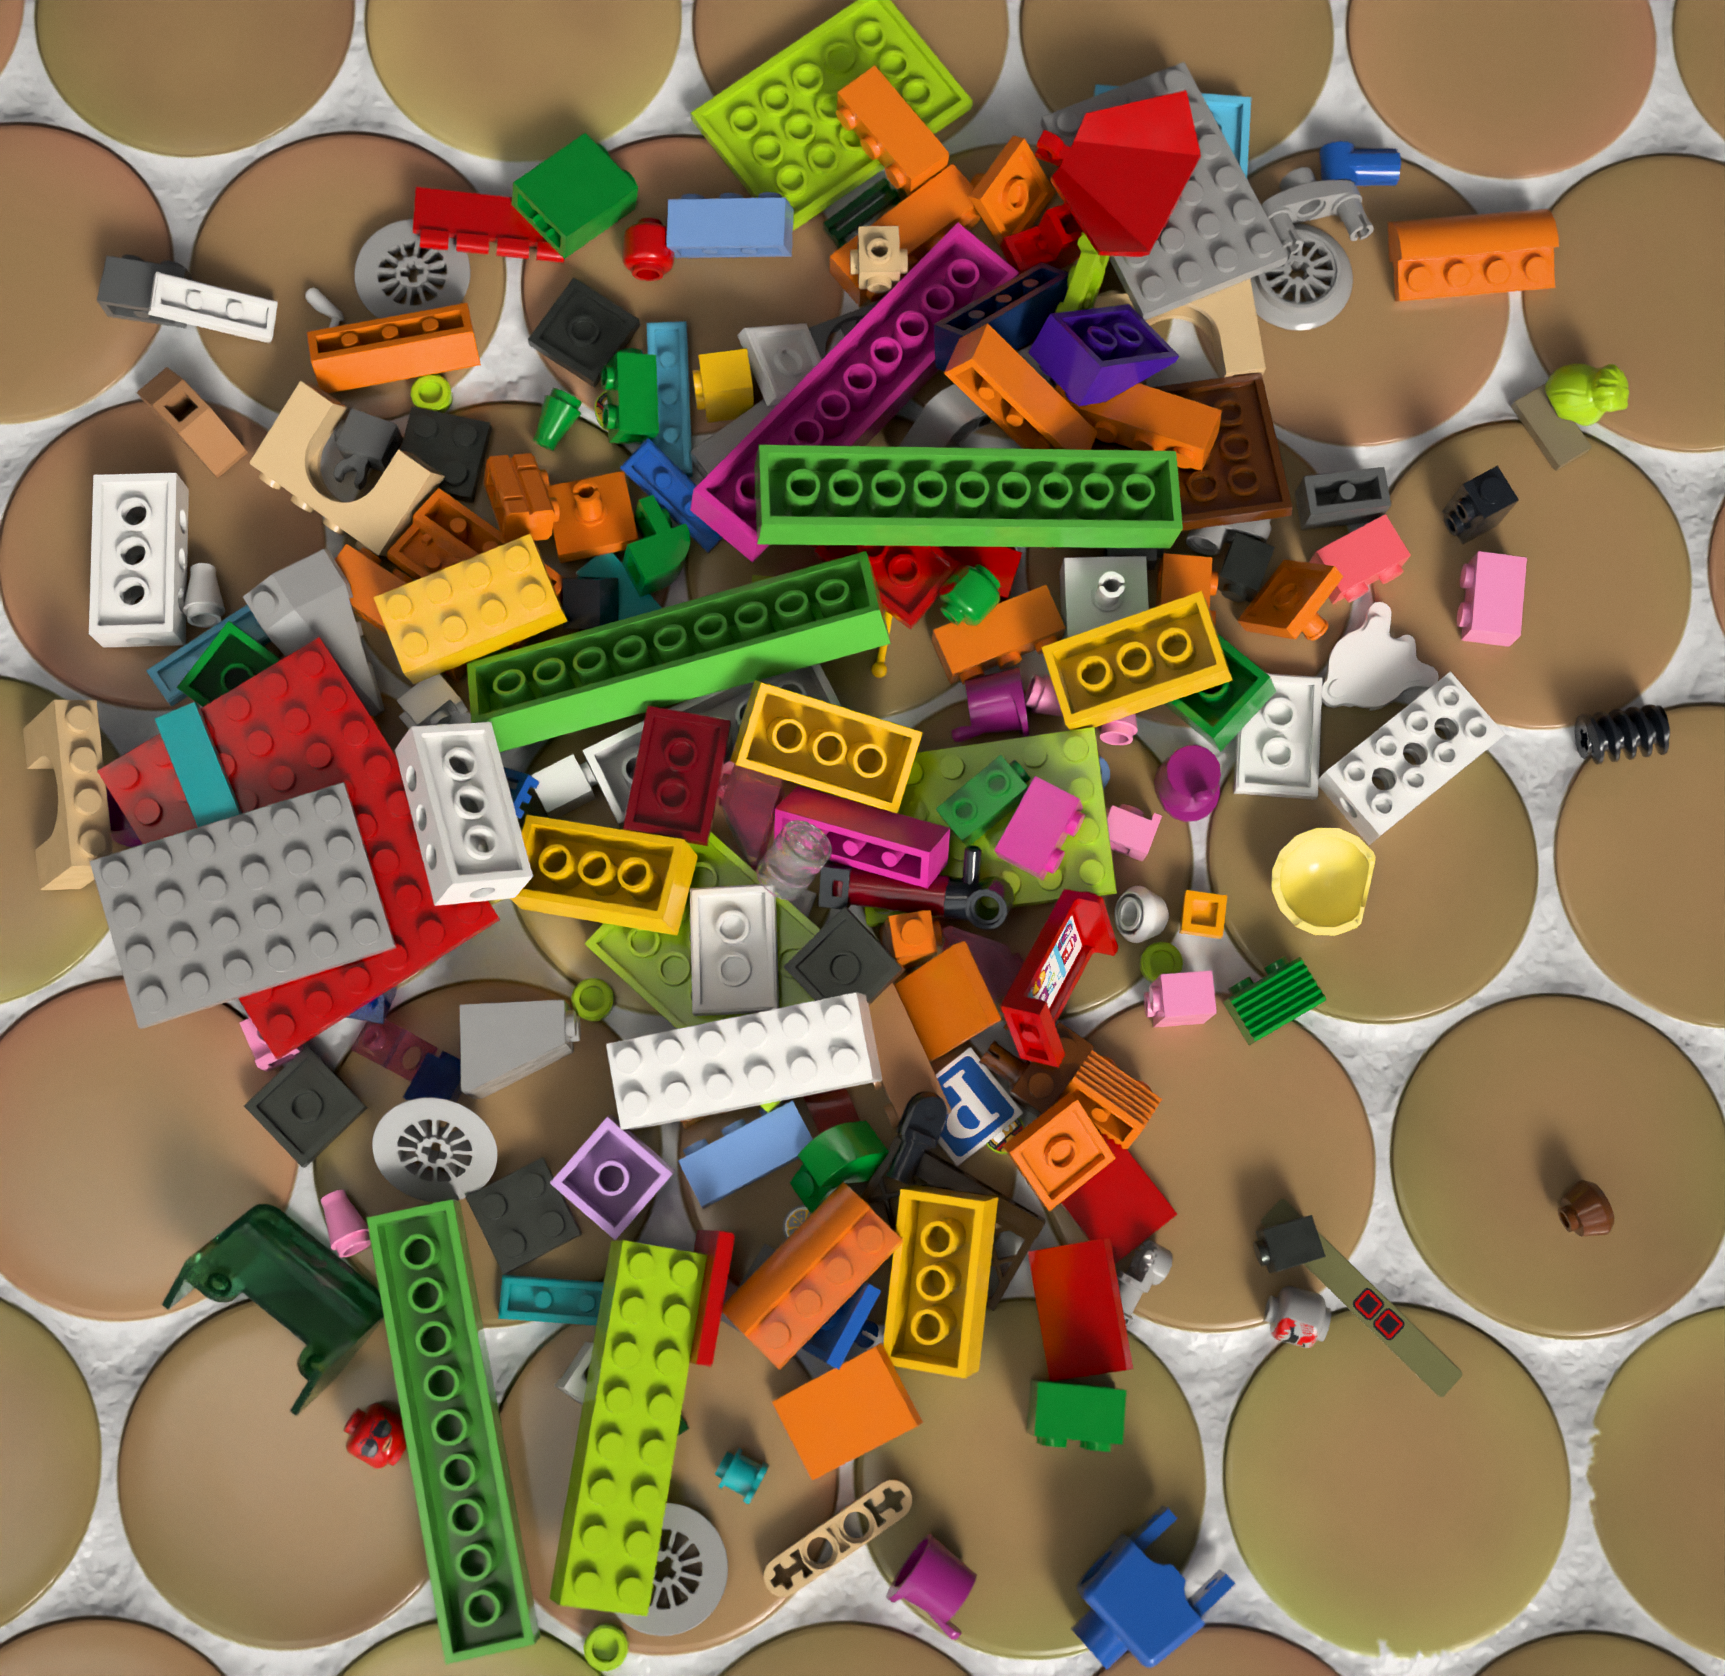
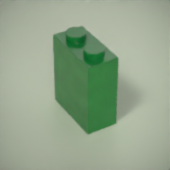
M584 133L513 182L512 206L566 259L635 210L638 186L634 177L627 170H622L610 158L608 151L603 145L595 143Z

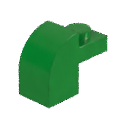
M654 495L639 499L634 520L644 539L627 544L622 562L639 597L671 585L682 571L690 546V533L687 524L672 528V521L668 511L664 507L660 508Z
M867 1121L843 1123L824 1131L801 1150L798 1157L803 1164L789 1183L810 1214H812L842 1182L850 1184L869 1181L889 1151Z

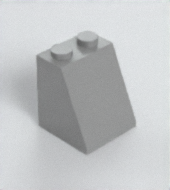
M565 1000L460 1005L461 1092L472 1099H483L574 1053L573 1042L581 1040L580 1017L576 1016V1012L572 1011Z

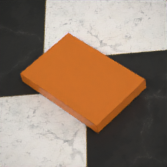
M965 941L952 945L894 985L929 1062L941 1057L1001 1020L1000 1014Z
M882 1343L842 1363L839 1370L833 1368L772 1401L812 1481L923 1423Z

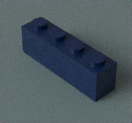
M1040 262L935 323L936 368L945 372L959 339L987 323L1015 351L1035 340L1048 316L1056 312L1060 302H1064L1068 291L1067 281L1069 272Z

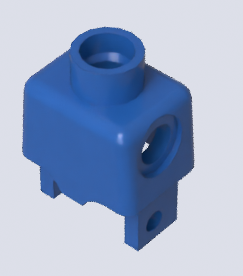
M1163 1505L1129 1537L1121 1533L1077 1583L1079 1595L1092 1609L1071 1630L1107 1670L1127 1650L1144 1667L1151 1668L1156 1666L1205 1625L1201 1617L1235 1585V1582L1227 1573L1219 1569L1186 1600L1184 1590L1186 1580L1172 1564L1154 1563L1145 1556L1143 1551L1177 1519L1169 1508Z

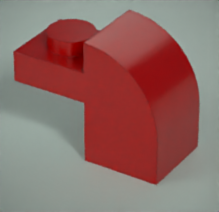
M1066 204L1047 209L1037 227L1004 237L1000 247L1009 265L1016 269L1019 275L1040 262L1062 269L1080 257L1081 250L1077 243L1079 237L1082 236L1083 230Z

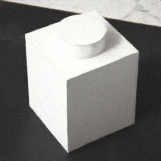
M574 754L530 775L540 782L535 791L549 818L557 819L596 799L591 787L598 783L587 762L579 765Z

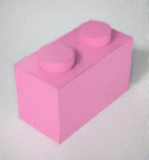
M1478 551L1468 564L1463 565L1460 587L1466 588L1465 601L1460 603L1457 613V626L1462 627V641L1510 647L1521 636L1527 557Z
M1212 971L1161 974L1149 986V992H1144L1146 1017H1153V1027L1204 1024L1217 1013Z

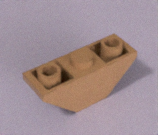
M168 367L163 369L136 392L217 479L248 453L208 404L184 379Z

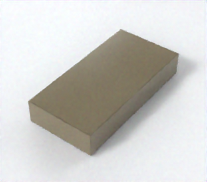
M1545 384L1514 401L1511 405V408L1555 471L1584 455L1592 448L1575 422L1558 417L1546 395Z

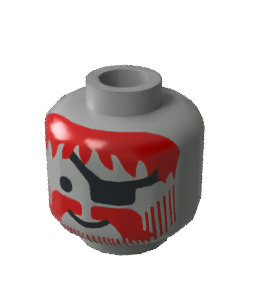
M1294 1286L1282 1288L1277 1297L1270 1296L1264 1312V1321L1270 1322L1271 1335L1274 1339L1302 1348H1310L1317 1341L1323 1342L1331 1320V1308L1326 1307L1322 1295Z

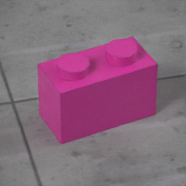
M1035 776L994 850L1000 859L1043 881L1047 872L1052 874L1056 872L1065 854V851L1061 850L1068 835L1074 837L1084 821L1085 814L1081 812L1083 808L1081 800Z

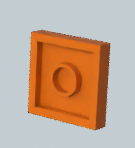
M1012 136L985 174L977 173L972 178L970 183L974 190L969 195V198L1000 247L1004 237L1030 229L1056 192L1025 138Z
M623 471L549 486V497H556L559 504V520L553 523V533L560 563L626 550L627 544L639 540Z
M1283 560L1237 621L1248 632L1295 640L1302 632L1307 640L1314 641L1320 638L1328 629V622L1317 611L1344 576L1332 565Z
M1071 1093L1064 1096L1003 1145V1148L1028 1185L1048 1211L1056 1207L1116 1159L1078 1099Z

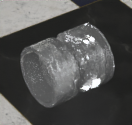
M795 820L788 822L757 865L756 873L759 882L768 892L780 899L795 900L800 898L815 879V874L821 871L831 857L832 847L829 839L819 828L806 821Z

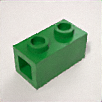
M637 348L622 349L616 352L610 361L603 366L601 373L602 389L607 390V404L604 406L602 416L603 427L608 429L609 443L642 445L647 439L652 441L659 434L656 355L643 354V351Z
M999 755L939 805L936 811L966 847L970 846L1020 804L1028 790V786L1025 783L1031 778L1015 759L1008 764L1002 755Z

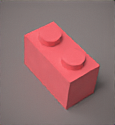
M1385 514L1317 550L1309 563L1335 566L1344 577L1328 598L1332 604L1344 598L1349 603L1369 591L1367 586L1380 579L1381 583L1385 584L1404 572L1402 566L1411 554Z

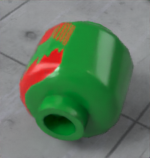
M976 564L974 567L962 565L939 590V596L944 604L940 610L950 622L957 626L961 622L970 626H977L998 605L1000 601V594L998 592L1000 583L988 569L980 564Z

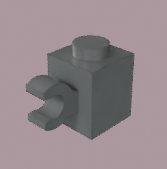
M351 408L347 419H342L339 422L335 432L336 446L344 458L334 468L336 481L342 483L347 472L355 471L357 476L354 479V485L356 489L362 490L367 483L369 468L384 473L403 441L397 424Z

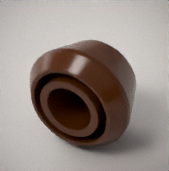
M1580 1180L1561 1199V1208L1558 1209V1216L1568 1232L1574 1231L1579 1236H1601L1610 1233L1615 1222L1614 1213L1606 1195L1597 1184Z

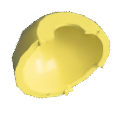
M1314 828L1296 835L1280 851L1272 869V891L1280 911L1295 927L1313 935L1336 936L1357 928L1362 922L1376 860L1374 852L1358 836L1339 828Z

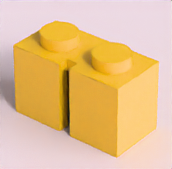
M747 348L698 355L700 370H692L697 410H706L707 423L734 420L754 406L753 385Z

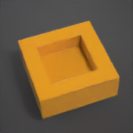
M1186 890L1183 895L1179 933L1221 939L1224 932L1227 896Z

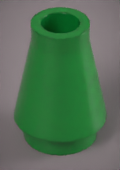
M553 388L550 395H545L536 433L532 441L550 451H554L559 441L581 415V412L578 410L582 402L560 389Z

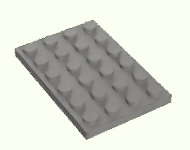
M1185 62L1043 116L1041 120L1043 131L1045 129L1054 133L1062 139L1065 145L1071 147L1084 116L1088 112L1187 90L1201 158L1150 254L1143 257H1109L1136 312L1144 320L1285 265L1288 259L1283 245Z
M344 782L89 861L138 1028L141 1029L397 948L350 795Z

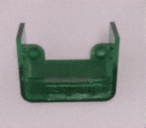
M270 1204L253 1206L190 1256L183 1264L162 1303V1306L169 1310L195 1288L208 1299L219 1303L233 1301L241 1293H244L307 1346L297 1358V1368L300 1374L307 1380V1383L290 1409V1412L295 1416L302 1412L338 1377L384 1318L379 1289L282 1210Z

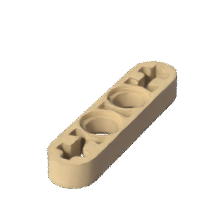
M887 1479L880 1482L778 1553L767 1563L764 1570L766 1588L778 1597H788L795 1594L902 1519L912 1506V1494L908 1486L898 1479ZM890 1487L893 1492L901 1489L904 1492V1496L900 1499L902 1508L895 1511L891 1506L887 1507L879 1513L885 1521L880 1525H876L873 1513L863 1503L872 1499L874 1507H876L885 1500L883 1491L886 1488ZM852 1512H861L869 1520L868 1531L861 1537H851L844 1530V1520ZM817 1537L828 1539L833 1547L831 1557L823 1563L812 1561L807 1553L808 1544ZM799 1550L803 1563L813 1572L804 1576L801 1567L792 1574L791 1580L793 1584L786 1587L783 1583L775 1585L772 1582L776 1575L774 1567L781 1564L783 1568H789L797 1562V1559L791 1553Z

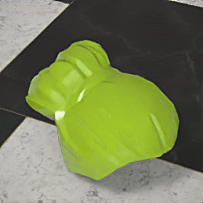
M1587 364L1565 365L1555 370L1545 384L1546 395L1558 417L1583 426L1593 425L1607 411L1625 410L1628 407V381L1623 371L1615 364H1607L1602 368H1595Z

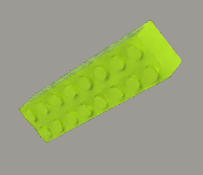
M625 1240L611 1241L549 1599L560 1606L648 1617L707 1260L706 1254Z

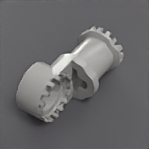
M1150 1240L1143 1242L1145 1246L1140 1245L1138 1247L1141 1249L1140 1252L1135 1251L1136 1255L1132 1257V1263L1126 1273L1116 1268L1125 1323L1131 1325L1134 1321L1131 1315L1142 1294L1148 1293L1152 1285L1160 1284L1166 1278L1172 1266L1173 1256L1171 1251Z

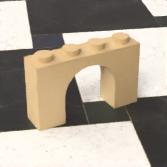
M1250 279L1145 320L1151 326L1165 319H1181L1189 321L1202 329L1213 347L1218 378L1259 372L1262 373V376L1264 374L1266 366ZM1106 291L1099 294L1093 308L1129 304L1135 310L1127 293L1121 294L1119 291ZM1143 380L1140 384L1146 385L1147 380Z
M300 381L249 464L261 471L258 477L263 482L277 490L283 487L292 493L293 496L290 500L298 507L310 513L315 510L323 515L325 519L322 523L329 529L340 535H344L346 532L357 540L355 546L359 550L364 547L376 556H387V551L413 524V515L436 491L444 475L413 453L398 449L377 484L367 495L352 502L339 500L329 491L324 483L321 474V455L325 444L348 407L318 386Z
M53 700L23 728L27 769H54L58 788V811L54 831L47 841L35 849L39 890L82 889L94 880L89 861L113 854L106 785L97 772L104 767L97 700Z

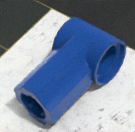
M1337 141L1328 143L1319 150L1321 181L1348 180L1355 183L1356 186L1396 185L1399 181L1401 158L1397 148L1355 149L1352 143Z

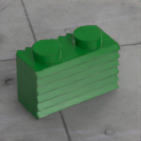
M1283 956L1264 968L1267 976L1254 983L1249 976L1228 989L1232 996L1226 999L1223 1004L1249 1046L1326 1001L1325 995L1313 979L1312 974L1301 957L1289 962L1287 957Z

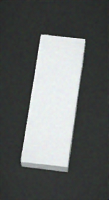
M156 272L153 278L148 314L270 343L273 339L278 301Z

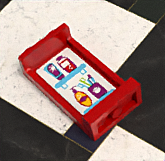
M1069 889L1062 891L1000 1005L1021 1059L1059 1068L1065 1056V1051L1055 1026L1092 954L1101 953L1115 956L1119 949L1104 900L1099 895L1088 891L1079 892Z

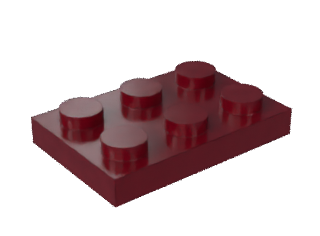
M647 706L623 826L624 830L684 839L687 843L708 846L731 729V720Z

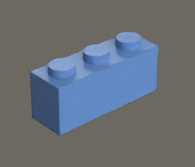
M773 192L760 193L758 198H743L740 194L724 193L720 195L719 199H705L704 196L699 194H684L681 196V199H668L666 247L675 253L674 256L676 258L792 257L794 209L786 197Z
M793 1100L785 1105L781 1101L770 1113L761 1108L759 1112L762 1117L751 1123L746 1124L744 1118L721 1130L724 1137L708 1144L705 1138L683 1150L686 1157L678 1160L703 1209L799 1159L798 1154L813 1138Z

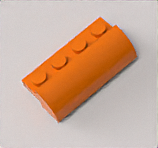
M1548 209L1387 222L1389 262L1394 264L1395 302L1555 288L1554 247H1559V239L1555 219Z
M438 488L413 515V524L387 551V558L417 580L506 544V542L503 540L499 530ZM545 564L559 601L562 604L564 577ZM531 637L511 644L509 647L513 650L522 648Z
M842 1182L723 1304L722 1312L780 1370L903 1243V1240L859 1195Z

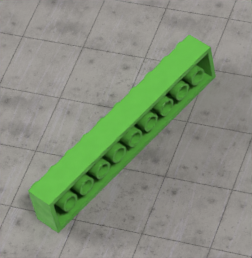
M759 445L754 466L757 544L1171 548L1183 529L1176 451Z
M867 551L467 663L471 723L491 722L499 752L640 714L647 711V706L665 707L751 683L755 680H762L891 644L878 585Z
M451 1199L367 1217L445 1665L534 1645L540 1639V1632L461 1202Z

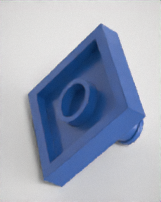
M864 1282L801 1348L839 1370L853 1343L864 1349L874 1344L875 1341L864 1336L862 1332L866 1331L875 1337L878 1336V1325L873 1321L867 1320V1317L881 1290Z

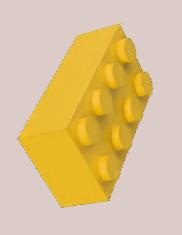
M531 534L373 597L402 671L413 684L568 622Z
M1202 591L1041 647L1065 724L1070 730L1098 727L1233 680Z
M755 680L730 761L738 766L898 813L923 732Z
M526 815L522 829V838L533 877L515 898H510L519 908L678 936L698 855L684 839Z
M920 1185L900 1189L896 1234L902 1238L903 1243L893 1252L883 1347L893 1366L959 1378H967L979 1371L998 1197Z

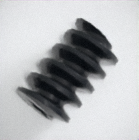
M1647 704L1641 707V709L1629 707L1625 711L1613 709L1609 714L1599 711L1593 716L1581 714L1576 719L1575 741L1578 753L1583 759L1587 758L1588 754H1591L1594 763L1597 765L1603 763L1605 751H1607L1608 757L1612 762H1618L1621 749H1623L1624 755L1629 760L1636 757L1637 747H1639L1644 757L1651 756L1653 744L1658 754L1665 755L1668 752L1670 727L1667 714L1661 705Z

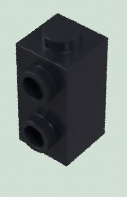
M1498 465L1462 484L1442 510L1447 529L1452 535L1458 536L1462 544L1497 527L1519 501Z

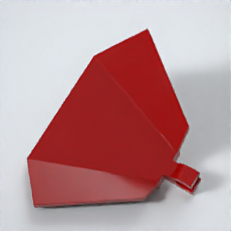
M1187 90L1088 112L1084 116L1071 147L1065 145L1060 137L1044 129L1037 141L1038 149L1035 152L1036 158L1059 167L1051 176L1050 181L1098 255L1143 257L1150 254L1201 158Z

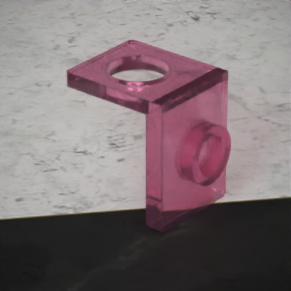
M374 1013L370 1014L351 1048L352 1051L416 1085L420 1082L438 1049L429 1042ZM417 1046L421 1053L419 1062L413 1068L405 1069L403 1066L404 1054L411 1047Z

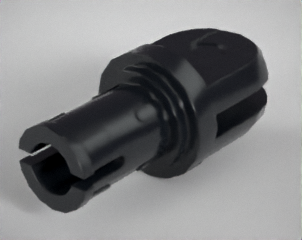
M927 1091L917 1093L906 1104L895 1131L899 1133L898 1138L901 1139V1142L886 1176L912 1186L913 1178L925 1149L930 1151L931 1147L936 1148L947 1121L948 1113L944 1100L936 1093Z

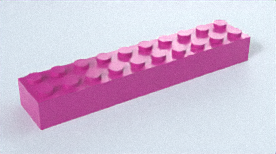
M957 223L693 489L690 510L753 563L769 546L768 544H757L754 466L759 445L866 446L939 371L935 365L934 324L1018 276L1019 272L961 224Z

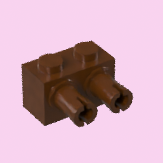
M1061 1022L1056 1025V1029L1065 1051V1056L1059 1068L1033 1061L1030 1062L1029 1060L1024 1063L1000 1046L995 1040L988 1048V1052H985L979 1061L980 1064L985 1065L1009 1082V1088L1011 1089L1009 1092L1010 1097L1037 1118L1056 1103L1095 1047ZM1006 1023L1003 1028L1010 1031Z

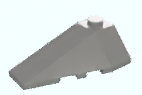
M322 549L271 574L243 596L263 631L285 657L320 637L369 715L375 718L385 711L372 663L366 660L360 636L364 635L360 622H356L349 599L353 598L350 583L328 549Z

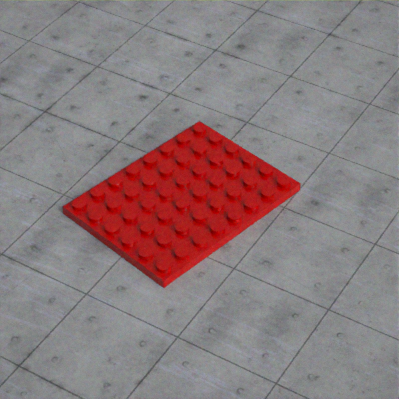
M320 637L200 709L242 814L343 782L346 784L397 947L238 998L276 1059L279 1060L500 921L488 900L434 905L397 757ZM160 733L97 771L142 844L198 828Z

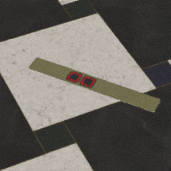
M1280 1199L1262 1218L1261 1223L1266 1228L1301 1218L1302 1216L1285 1199ZM1318 1232L1326 1257L1304 1263V1265L1439 1397H1444L1462 1377V1371Z

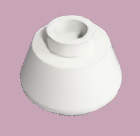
M1132 886L1120 896L1115 907L1117 929L1127 941L1132 943H1140L1159 935L1164 930L1169 919V912L1165 901L1143 886Z

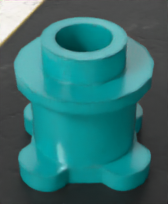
M738 1448L735 1455L727 1451L714 1474L721 1478L718 1488L722 1489L723 1486H726L744 1497L743 1502L749 1505L770 1465L764 1461L760 1465L742 1455L743 1449Z

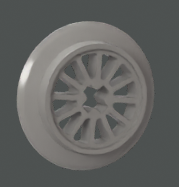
M413 219L397 221L378 230L362 247L355 264L354 277L356 289L365 307L379 319L460 304L470 282L471 272L468 255L465 252H456L457 238L449 237L448 251L420 248V234H413ZM414 248L412 257L407 256L406 249ZM422 249H427V250H429V251L424 255V257L421 258ZM401 252L404 259L399 261L393 255ZM437 257H441L442 260L432 263ZM386 263H389L395 269L384 268ZM417 269L419 273L417 275V282L410 283L408 279L410 270ZM447 270V274H446V275L437 274V273H440V272H442V271ZM382 278L390 279V280H387V281H385V282L380 283V280H381ZM432 284L444 285L442 290H439ZM395 290L391 296H386L385 293ZM427 291L435 298L426 301L423 292ZM407 293L406 303L404 305L399 304L400 300ZM416 294L421 298L422 304L413 305Z
M1295 223L1293 225L1303 241V246L1311 248L1309 253L1305 257L1302 256V248L1295 253V256L1290 255L1288 252V259L1285 265L1250 278L1256 314L1280 328L1308 330L1329 322L1345 307L1352 290L1353 273L1347 254L1333 237L1316 227ZM1315 253L1322 257L1315 261H1310ZM1328 266L1329 270H1319V268ZM1302 269L1305 272L1303 278L1298 276L1292 279L1289 276L1291 270L1296 272ZM1266 276L1277 278L1267 281ZM1321 281H1328L1329 286H1326ZM1283 286L1284 288L1280 294L1273 291L1274 288ZM1289 291L1293 294L1292 301L1283 298ZM1313 291L1317 292L1321 296L1316 297ZM1300 293H1303L1307 302H1300Z
M417 1098L395 1106L381 1118L372 1139L373 1156L382 1175L398 1190L424 1201L442 1202L451 1199H464L486 1185L492 1177L497 1164L496 1142L486 1123L467 1107L446 1099ZM427 1119L432 1120V1127L427 1122ZM440 1120L448 1122L444 1128L440 1127ZM453 1127L459 1128V1130L451 1132ZM433 1142L441 1144L440 1151L431 1149ZM417 1160L421 1161L418 1165L414 1163ZM431 1166L433 1168V1171L427 1170L425 1168ZM441 1167H444L446 1172H442Z
M666 1503L662 1529H670L672 1533L666 1550L662 1548L660 1540L657 1560L663 1561L666 1556L671 1557L674 1560L671 1567L676 1571V1575L674 1577L667 1575L663 1581L657 1579L654 1575L653 1585H656L653 1603L649 1605L648 1617L615 1613L631 1628L655 1636L680 1634L702 1623L720 1602L728 1578L726 1549L715 1527L703 1515L689 1507L675 1503ZM680 1532L687 1536L688 1541L677 1552H673L672 1548L676 1533ZM690 1544H695L700 1555L681 1560L679 1556ZM699 1561L702 1562L701 1575L682 1569L685 1565ZM679 1577L697 1580L700 1584L695 1592H691ZM673 1584L688 1596V1599L681 1604L676 1603L672 1588ZM662 1587L667 1589L670 1607L657 1606Z

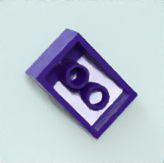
M1129 304L1051 313L1028 352L1039 364L1041 371L1051 377L1065 391L1066 397L1078 406L1106 402L1174 364L1179 358V355Z

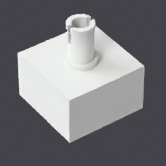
M1146 556L1064 558L1059 572L1061 618L1066 627L1062 640L1149 610Z

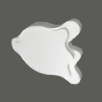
M1383 602L1373 603L1367 611L1363 626L1344 636L1330 652L1328 671L1326 672L1325 682L1322 685V702L1326 706L1331 708L1340 706L1352 708L1354 705L1361 708H1370V711L1377 710L1392 703L1400 694L1407 690H1428L1438 682L1439 676L1435 668L1417 659L1416 643L1412 636L1403 635L1397 639L1390 636L1389 630L1392 613L1387 604Z

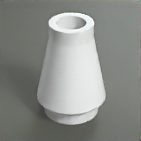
M208 563L194 564L190 568L191 576L183 613L187 616L188 623L193 626L212 627L221 622V616L225 613L216 578V568Z

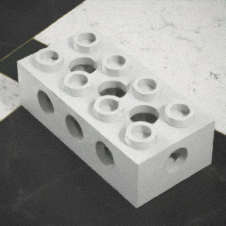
M177 473L93 475L89 635L103 648L186 645V615L183 613V606L187 593L189 489ZM145 518L141 523L137 524L139 520ZM144 557L140 563L135 564L138 559ZM144 596L140 602L134 604L137 598Z
M1450 671L1329 768L1319 778L1318 786L1367 844L1370 845L1505 734ZM1434 728L1442 730L1447 740L1440 738ZM1403 752L1412 755L1416 765L1408 763L1404 758ZM1372 777L1379 778L1384 783L1385 790L1378 789L1373 784Z
M492 723L411 726L395 749L434 905L515 898L531 880L533 875Z

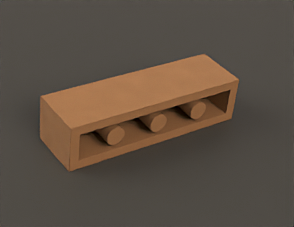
M892 982L869 1005L882 1074V1081L872 1082L875 1091L883 1088L889 1104L883 1106V1109L892 1129H896L906 1104L917 1093L923 1091L936 1093L944 1100L948 1109L947 1115L952 1110Z

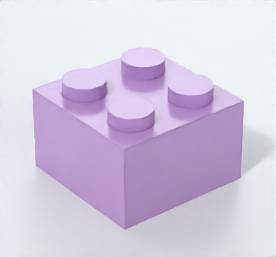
M611 1114L594 1131L550 1184L616 1240L671 1177L675 1169L630 1130H621L620 1122Z

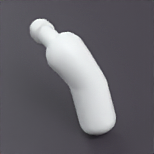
M317 288L307 290L305 294L306 300L318 312L332 318L329 328L338 326L340 321L344 322L342 312Z

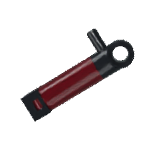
M973 845L965 848L963 877L939 874L928 888L826 860L821 866L820 907L842 910L844 907L849 909L851 905L905 913L931 910V915L934 917L970 921L976 927L987 930L994 929L1004 922L1013 906L1015 898L1012 887L1004 879L992 876L979 880L982 849ZM989 896L994 898L999 904V908H987L983 905L981 897Z

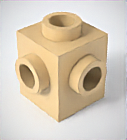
M858 226V249H850V273L858 274L859 289H868L873 293L888 292L900 281V274H907L908 253L907 249H900L899 226Z

